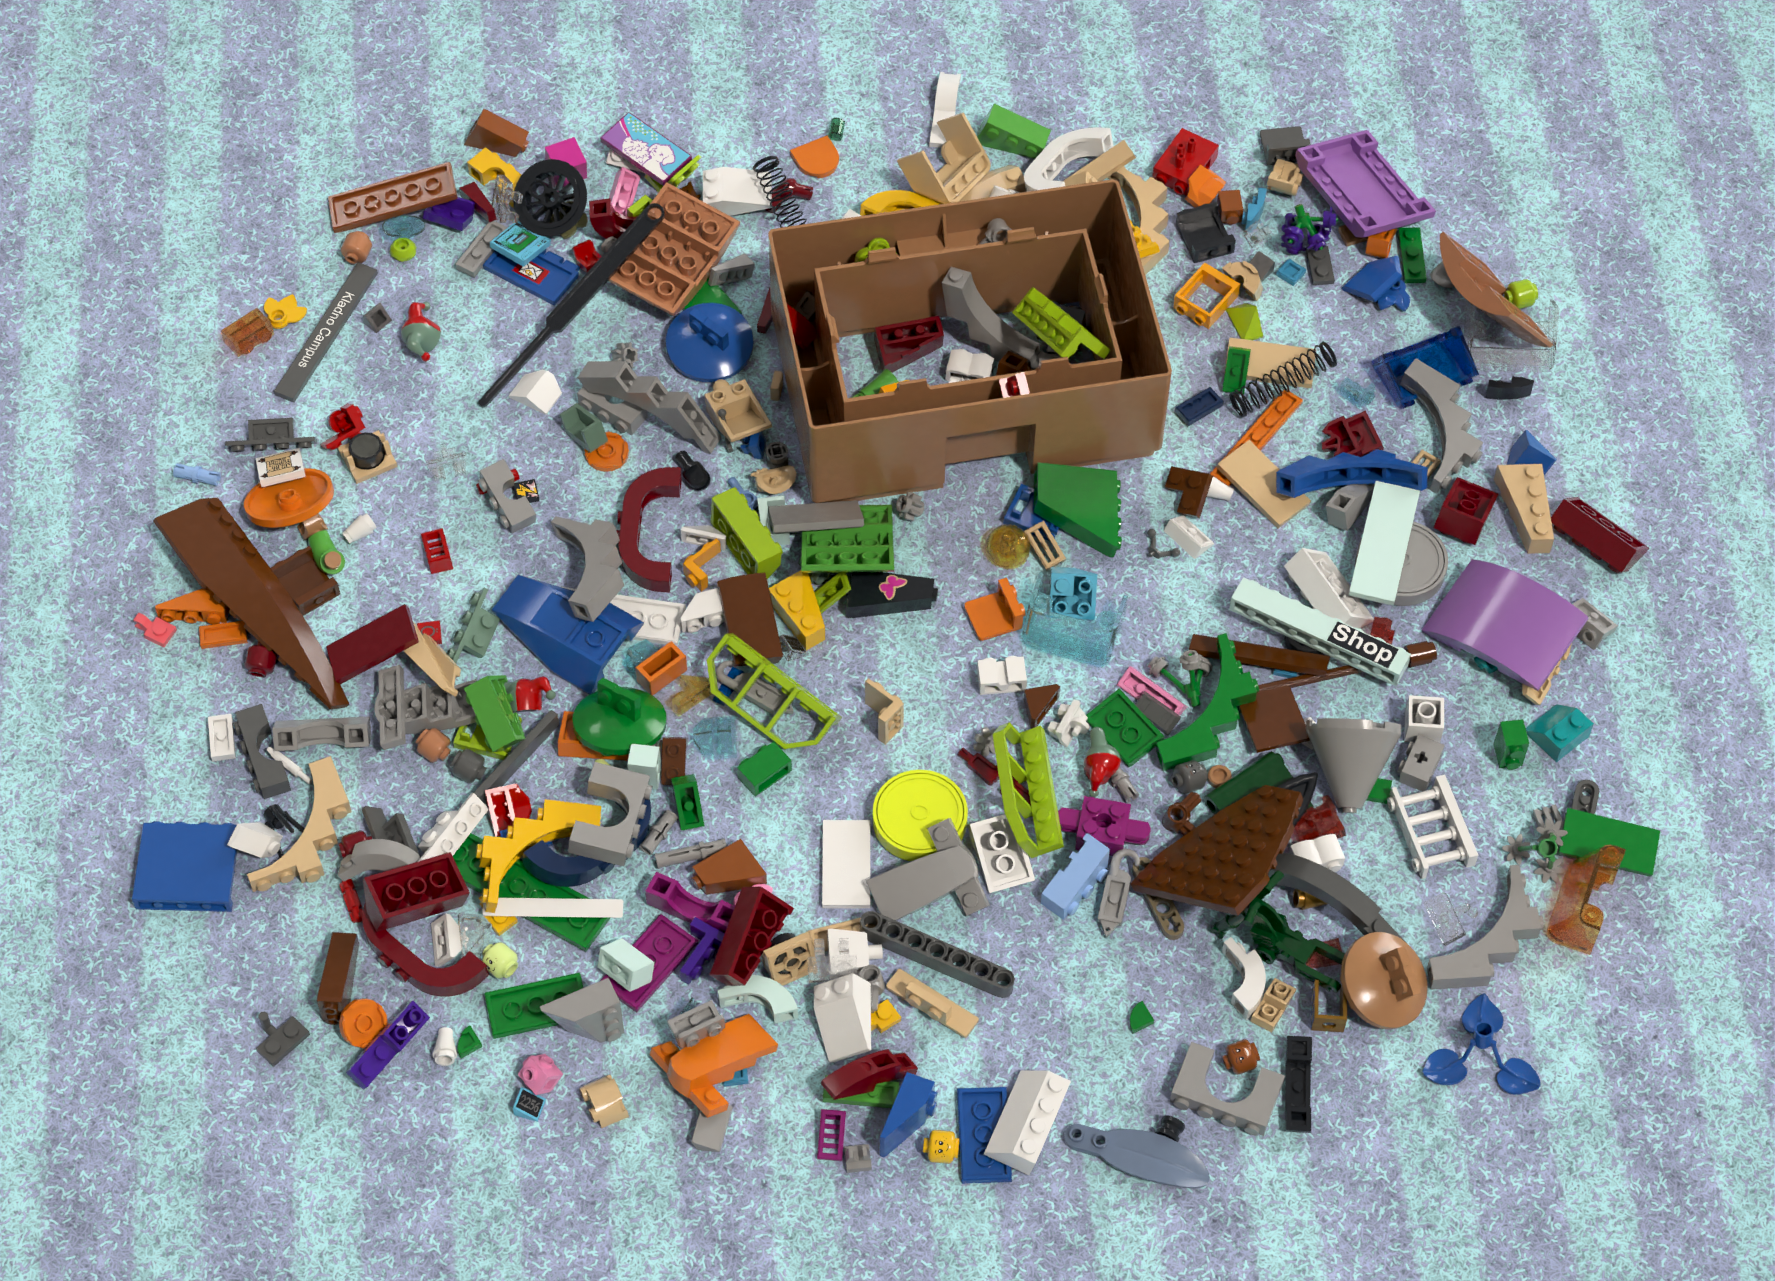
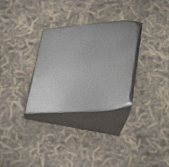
M1260 251L1249 262L1258 271L1261 282L1274 271L1275 262Z

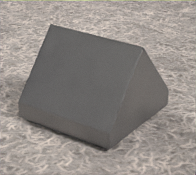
M378 303L363 315V323L375 333L392 321L381 303Z

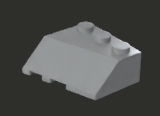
M609 978L540 1006L542 1012L568 1032L600 1043L607 1040L609 1042L615 1041L624 1033L621 1004Z

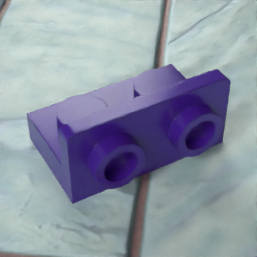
M457 197L458 199L428 207L424 211L423 219L463 231L473 220L475 203Z

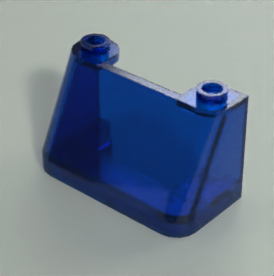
M1460 326L1403 349L1390 351L1371 361L1374 371L1396 405H1402L1403 409L1415 405L1414 400L1418 399L1417 394H1412L1400 385L1404 372L1415 359L1420 360L1456 383H1460L1461 387L1474 382L1472 378L1479 375Z

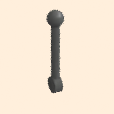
M720 409L718 415L726 422L725 416L727 412L725 409ZM725 437L726 450L728 453L733 452L732 445Z

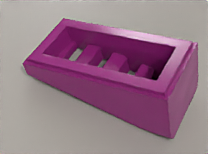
M821 1109L818 1160L842 1161L846 1111ZM825 1119L840 1120V1125L825 1124ZM824 1130H839V1134L824 1133ZM824 1138L839 1139L838 1144L823 1143ZM823 1148L838 1149V1154L823 1153Z

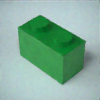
M1523 719L1502 721L1499 724L1493 744L1499 768L1514 770L1523 765L1529 747Z
M773 741L768 746H762L751 758L744 759L737 767V776L756 797L792 771V760Z

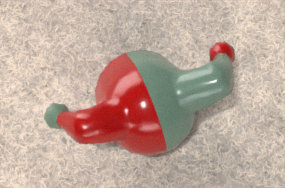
M412 302L408 309V318L401 328V337L410 351L418 354L423 361L427 362L430 360L428 352H431L438 344L441 330L436 323L422 314L421 310L428 311L431 305L429 302Z
M544 676L532 680L522 678L514 682L508 681L504 683L507 694H512L514 700L510 702L513 712L541 710L543 690L546 692L547 699L553 700L556 697V693L551 689L549 680Z
M1094 727L1090 731L1091 746L1084 758V772L1091 783L1089 796L1094 798L1099 795V786L1108 782L1121 763L1119 752L1116 748L1107 744L1104 730L1101 727Z

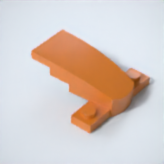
M750 1014L725 1023V1028L718 1035L713 1037L707 1036L692 1047L686 1046L679 1050L672 1041L652 1047L650 1056L667 1073L668 1080L673 1088L685 1097L690 1098L708 1118L727 1111L729 1105L727 1100L713 1085L732 1080L736 1071L755 1066L757 1058L776 1052L778 1043Z

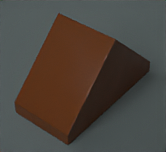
M1053 684L1024 689L1023 700L1031 729L1040 724L1060 696L1059 685Z

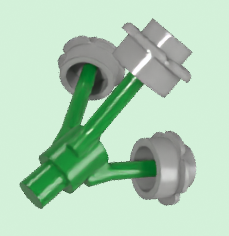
M1195 650L1185 651L1180 656V663L1183 669L1189 670L1190 683L1183 685L1166 670L1169 663L1165 661V657L1158 658L1156 656L1148 665L1150 668L1149 674H1153L1157 678L1162 674L1165 675L1186 694L1187 699H1190L1192 707L1200 706V682L1202 677L1209 676V673L1212 671L1213 665L1210 661L1198 655Z

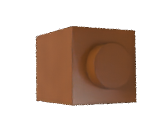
M1240 190L1218 191L1217 204L1222 223L1232 225L1242 222L1243 205Z

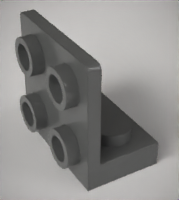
M1300 126L1260 130V138L1267 165H1275L1277 159L1296 163L1297 149L1311 145L1310 139H1304Z

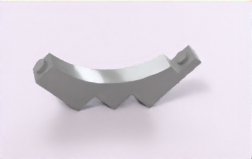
M955 267L949 269L942 282L947 316L967 322L970 339L990 344L991 356L994 358V361L999 362L1008 351H1011L1028 359L1031 370H1036L1039 367L1038 363L1040 361L1060 358L1040 351L1039 343L1022 335L996 315L979 294L971 272Z
M588 361L577 377L589 393L617 397L647 410L670 425L684 438H693L704 453L711 454L721 439L717 430L688 392H668L657 376H637L626 361Z

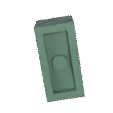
M578 403L560 414L566 434L590 453L608 442L601 420Z

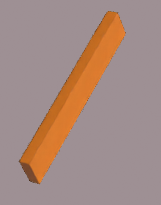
M1284 389L1282 397L1278 396L1224 458L1248 440L1261 451L1303 403V399L1291 392H1286ZM1216 467L1210 473L1227 486L1232 484Z

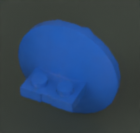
M702 303L685 309L672 321L666 335L667 354L673 366L686 377L701 382H715L719 379L726 380L739 373L749 362L754 346L753 332L744 316L735 309L718 303Z

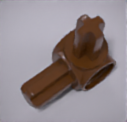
M1190 792L1180 803L1176 802L1169 806L1162 818L1163 827L1176 834L1181 832L1184 836L1196 827L1189 822L1191 819L1190 812L1201 802L1202 799L1199 797V794ZM1171 815L1178 817L1179 821L1172 819Z

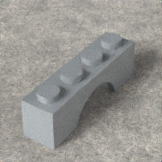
M370 716L276 721L272 728L274 751L299 750L300 748L315 744H338L345 748L367 747L371 742Z

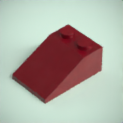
M1457 477L1441 507L1433 528L1439 530L1442 534L1459 538L1464 543L1476 545L1499 494Z

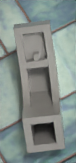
M385 839L365 840L355 844L352 855H347L341 861L338 876L344 882L367 870L388 871L418 862L421 856L411 848L395 841Z

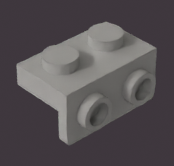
M712 1000L667 1020L668 1027L680 1049L686 1046L692 1047L707 1036H716L725 1028L724 1017L718 1013Z

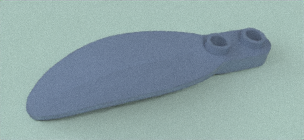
M1081 1124L1069 1126L1064 1134L1066 1145L1070 1149L1102 1157L1114 1168L1144 1180L1183 1188H1202L1208 1184L1210 1179L1206 1166L1193 1152L1180 1143L1160 1134L1135 1129L1103 1131ZM1080 1133L1081 1136L1079 1138H1074L1073 1134ZM1100 1139L1105 1141V1143L1101 1145L1097 1144L1096 1142Z

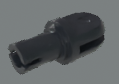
M685 450L678 452L675 456V461L683 469L682 475L695 490L706 489L710 484L711 478L703 465L698 461H693Z

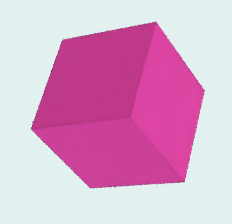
M575 137L545 147V160L556 159L567 162L579 171L583 179L587 178V161ZM554 176V182H555L556 185H557L559 176ZM565 178L562 187L566 186L569 183L567 178Z

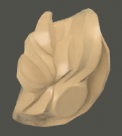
M788 465L770 470L767 468L758 469L756 472L751 473L750 476L755 477L756 483L754 486L758 491L778 494L786 491L793 485L797 473L794 466Z

